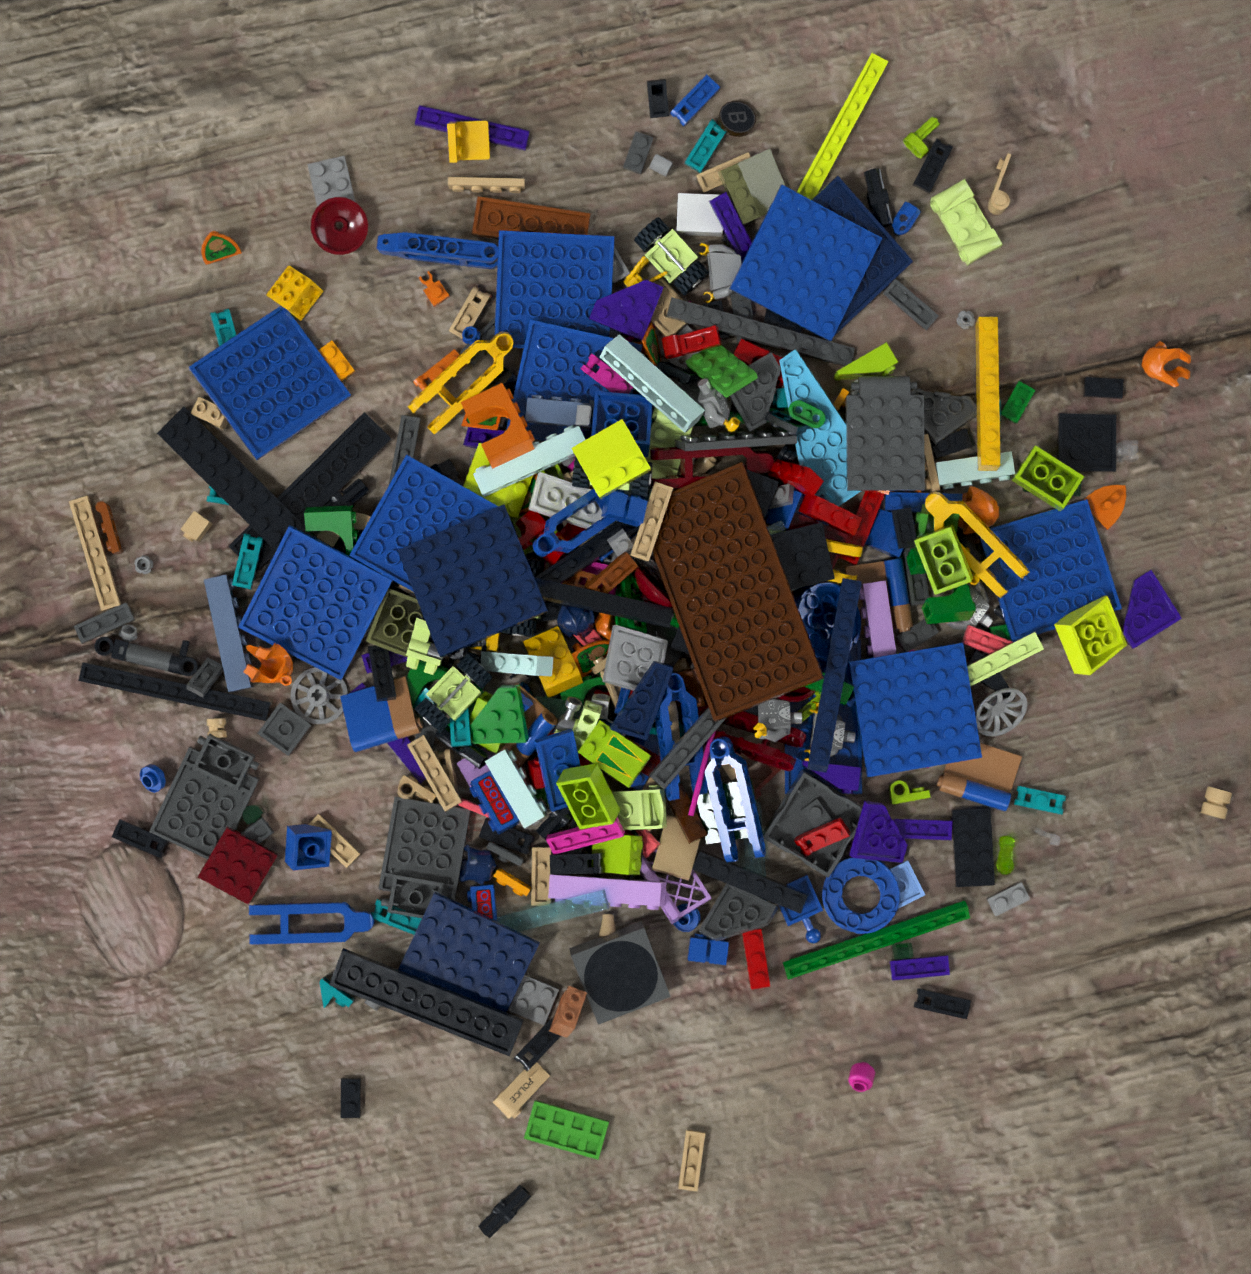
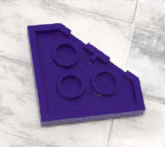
M644 280L596 300L589 320L642 341L664 287Z
M1152 570L1133 580L1122 629L1123 635L1131 649L1136 648L1182 619Z
M864 801L849 855L852 858L903 863L908 845L899 833V829L893 819L889 816L885 805L879 802Z

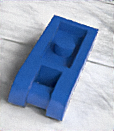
M706 74L674 107L670 114L674 118L677 117L680 120V124L685 127L720 90V86ZM684 107L689 111L686 115L681 112Z

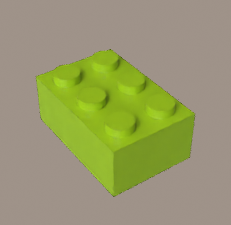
M1035 445L1011 481L1058 511H1061L1069 502L1084 476Z
M953 524L917 537L914 540L935 595L972 582L973 576Z
M598 764L564 769L556 784L579 829L613 824L620 812V808Z

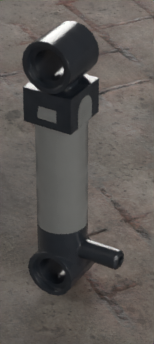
M100 637L94 644L95 651L101 656H111L114 659L193 677L201 667L197 659L187 657L190 644L187 640L182 641L179 654L117 639L114 640L109 637ZM107 641L110 644V648L104 652L102 645ZM188 662L194 664V669L191 672H187L185 668Z

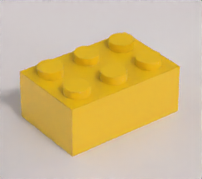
M558 626L523 641L528 655L553 657L552 676H538L548 698L583 683L581 674Z

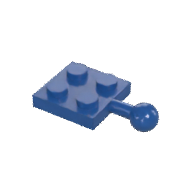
M805 875L786 884L809 894L802 913L800 914L783 906H778L787 926L802 920L807 930V941L815 944L820 941L821 933L813 927L809 917L823 911L808 875Z

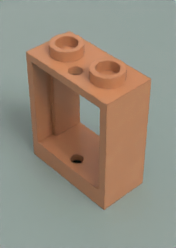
M571 986L567 987L561 995L549 1032L565 1038L572 1033L587 992Z

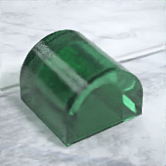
M259 805L247 806L243 811V819L247 825H250L262 817L265 811Z
M911 942L891 945L892 959L913 958Z

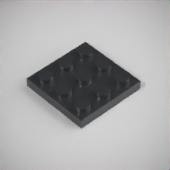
M1059 413L1057 459L1077 472H1116V415Z
M822 522L770 534L791 590L835 579Z

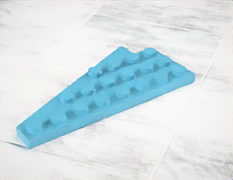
M795 349L779 360L788 409L792 402L802 400L821 409L826 415V421L823 426L819 428L807 426L806 432L796 435L797 444L795 445L799 465L810 467L824 481L815 495L821 496L823 494L827 501L840 506L861 492L847 491L846 423ZM797 406L796 412L800 414L802 407ZM819 415L813 416L815 422L820 420Z

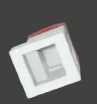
M596 689L591 702L602 705L599 718L607 719L609 708L611 707V696L609 691L604 692Z

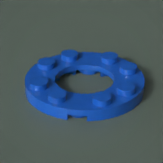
M827 582L812 585L800 595L796 602L815 655L818 659L827 660L831 640L822 639L814 631L812 615L814 609L820 603H828L837 608L841 586ZM858 606L850 650L853 645H856L861 631V617Z
M850 857L839 862L829 878L826 877L822 889V900L828 916L837 926L856 934H867L880 930L892 920L899 906L900 889L893 872L881 861ZM866 876L874 880L878 885L880 901L871 912L856 913L850 910L844 903L842 897L843 887L851 878Z

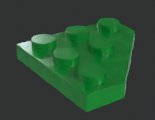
M502 685L498 688L470 725L473 744L526 743L529 740L520 685Z

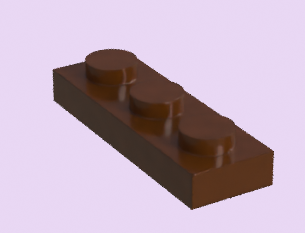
M681 783L679 784L680 799L671 801L667 799L690 844L706 837L707 833L696 811L694 816L688 815L691 801Z

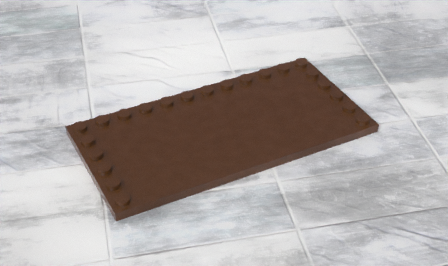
M738 463L673 491L652 552L714 722L824 679L744 463Z

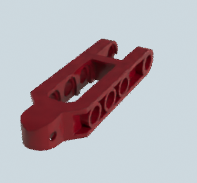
M677 447L650 449L651 460L680 459L681 475L657 479L651 478V488L654 482L672 488H682L710 476L707 473H703L702 476H693L692 458L744 455L746 457L745 468L755 473L769 472L774 464V460L770 454L763 451H752L749 447L684 451Z
M708 705L697 707L698 717L709 707ZM742 711L727 717L722 723L755 734L757 730L753 728L758 724V716ZM791 727L790 734L781 738L778 742L798 748L803 746L806 735L801 730ZM724 731L715 732L714 740L720 736L728 737L732 741L734 753L739 756L785 771L793 770L797 761L796 758L794 759L792 756L780 752L779 749L769 747L771 741L768 739H763L761 744H755L744 740L742 737L737 738L725 734Z

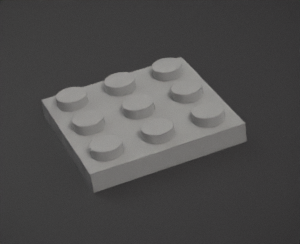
M614 625L612 627L602 682L634 691L653 661L664 664L668 640Z

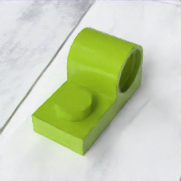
M895 780L888 787L890 804L892 805L931 798L929 790H924V787L913 788V792L909 793L908 785L904 781ZM897 784L903 786V792L900 795L894 793V786Z

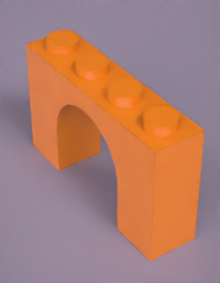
M503 383L461 402L471 426L497 416L506 417L511 420L508 429L503 434L481 444L492 469L534 450L532 442L535 439L531 430L526 431L525 428L528 427L524 416L519 417L518 414L521 411L516 402L512 403L511 400L514 397L509 388L505 389Z

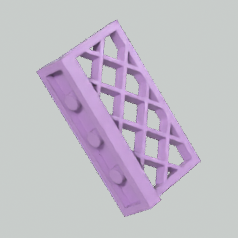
M642 855L640 875L644 881L666 882V885L667 883L678 885L676 895L668 894L666 891L665 906H660L671 924L712 899L693 868L691 872L694 878L693 885L681 883V878L679 882L668 880L669 875L666 876V879L659 878L655 874L656 871L652 870L653 862L647 861ZM680 886L691 889L690 898L678 896ZM693 890L702 891L705 898L700 901L691 899ZM677 899L687 901V909L679 912L676 907Z

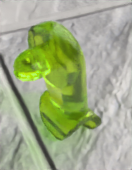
M1001 836L999 838L1000 850L996 866L998 872L1003 875L1010 874L1014 869L1013 847H1015V840L1011 836Z

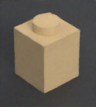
M193 511L181 530L185 532L183 536L191 542L194 540L200 542L212 526V523Z

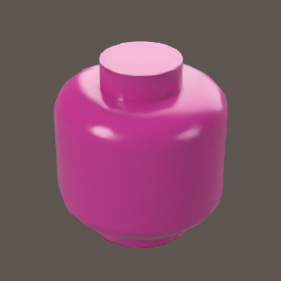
M866 1062L856 1063L851 1067L848 1082L858 1092L869 1090L873 1086L875 1070Z

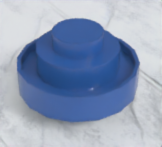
M149 764L140 770V780L147 790L155 793L165 787V775L159 767Z
M688 903L678 905L677 909L679 912L687 909ZM696 908L681 917L677 922L673 923L674 926L682 932H690L696 929L701 920L699 910Z

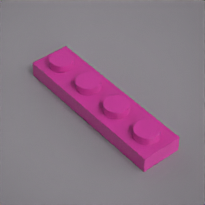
M617 817L615 822L610 825L586 829L576 827L547 835L546 841L553 855L624 837L625 831Z

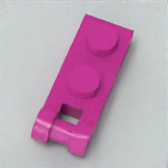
M592 353L588 357L589 361L586 365L583 364L580 368L612 393L629 394L633 389L616 371ZM595 364L600 367L596 373L592 371Z

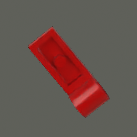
M715 325L679 336H666L662 338L665 358L671 359L720 346L721 340L718 327Z

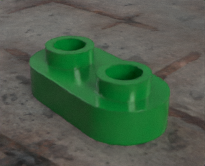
M796 400L789 406V414L793 419L812 428H819L826 421V415L821 409L802 400ZM797 406L802 407L800 414L796 412ZM814 415H819L820 420L818 422L813 420Z

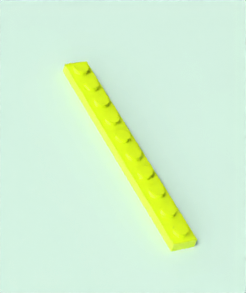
M871 53L797 193L810 200L818 194L889 61Z

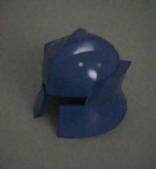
M566 605L561 607L557 623L560 631L566 637L570 638L572 634L575 636L581 634L585 638L594 628L595 616L593 611Z
M465 845L464 850L468 852V860L462 859L460 880L461 882L473 880L483 886L484 881L491 880L494 877L497 865L494 863L489 850H476L469 845Z

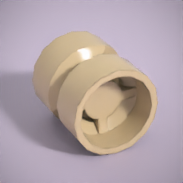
M1207 787L1205 794L1207 801L1203 802L1200 813L1225 819L1228 811L1226 805L1230 804L1232 793Z

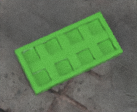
M722 345L702 350L685 361L689 369L702 379L707 378L711 386L726 398L758 378L753 369Z
M534 1100L524 1139L599 1160L609 1121Z

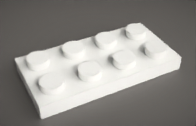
M539 472L528 509L552 517L591 491V489L573 487L571 482ZM594 500L564 520V522L587 529L603 518L601 516L602 510Z

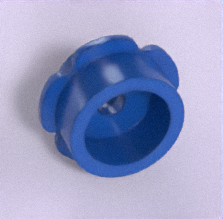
M472 326L466 327L462 332L463 342L471 345L480 339L481 334L477 331L478 329Z

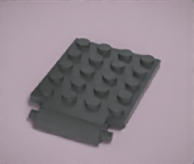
M859 376L858 382H851V390H858V395L846 396L847 491H924V395H910V390H917V382H910L909 376Z
M211 734L207 738L202 736L198 738L197 743L203 745L201 751L192 746L188 748L149 831L205 859H208L227 826L236 831L260 778L248 773L250 768L257 770L260 764L254 761V754Z
M394 797L378 888L379 890L391 892L390 899L382 898L381 906L388 907V913L423 918L435 892L455 901L471 810L453 807L445 812L440 804ZM393 906H396L405 911L393 909Z

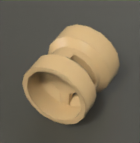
M226 718L207 719V726L209 727L207 736L211 734L217 738H227V732L224 728Z

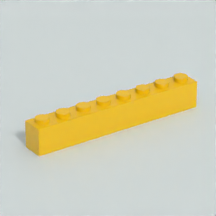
M978 317L975 324L978 471H997L1000 467L998 317Z

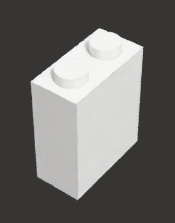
M678 193L676 233L689 236L722 237L723 229L709 203L710 200L719 195Z

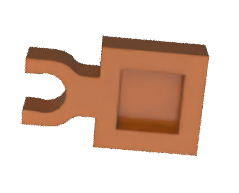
M428 271L429 280L424 281L421 276L418 278L423 285L427 286L423 291L432 305L436 307L450 296L439 280L435 283L433 282V277Z

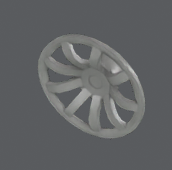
M316 667L304 671L294 681L291 689V702L295 712L307 722L326 724L334 721L343 713L342 705L338 710L329 702V699H341L340 696L348 694V689L343 679H337L329 686H324L328 673ZM323 672L319 684H316L311 673ZM306 675L311 684L310 689L299 684ZM341 684L343 695L330 694V690ZM296 688L306 692L307 697L296 700ZM309 701L310 705L305 714H303L297 705ZM326 705L335 714L325 719L323 706ZM314 707H318L320 720L309 718Z
M1014 688L1001 689L989 695L980 704L975 714L978 731L983 735L993 737L1005 734L1015 728L1023 719L1027 710L1025 695ZM1011 692L1008 698L1003 699L1002 693ZM1016 694L1021 698L1017 702H1011ZM1022 705L1021 711H1015L1009 708L1018 707ZM983 707H985L987 713L985 715H980L981 710L983 709ZM1005 713L1016 716L1017 719L1011 723ZM999 717L1003 719L1008 727L1000 730ZM988 718L987 723L983 727H981L979 721H983ZM994 720V730L987 731Z

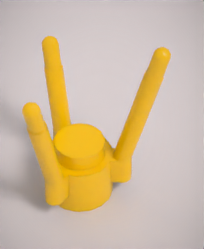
M645 256L638 261L631 273L623 280L627 287L643 281L639 273L649 262ZM664 271L648 281L655 282L667 275L668 272Z

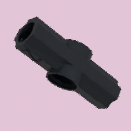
M876 168L864 172V177L868 190L867 200L869 208L872 209L873 216L884 228L891 226L893 223L889 210V195L887 189L884 188L881 170Z
M358 478L344 491L341 490L336 493L324 507H354L357 501L368 494L369 489Z
M448 725L441 733L436 730L435 737L474 766L481 769L486 765L485 761L490 756L472 742L471 746H465L461 750L458 749L459 747L451 746V733Z
M566 807L551 812L536 832L545 840L547 835L557 833L573 817L569 808Z
M519 1184L478 1225L483 1234L491 1238L531 1198L530 1193Z

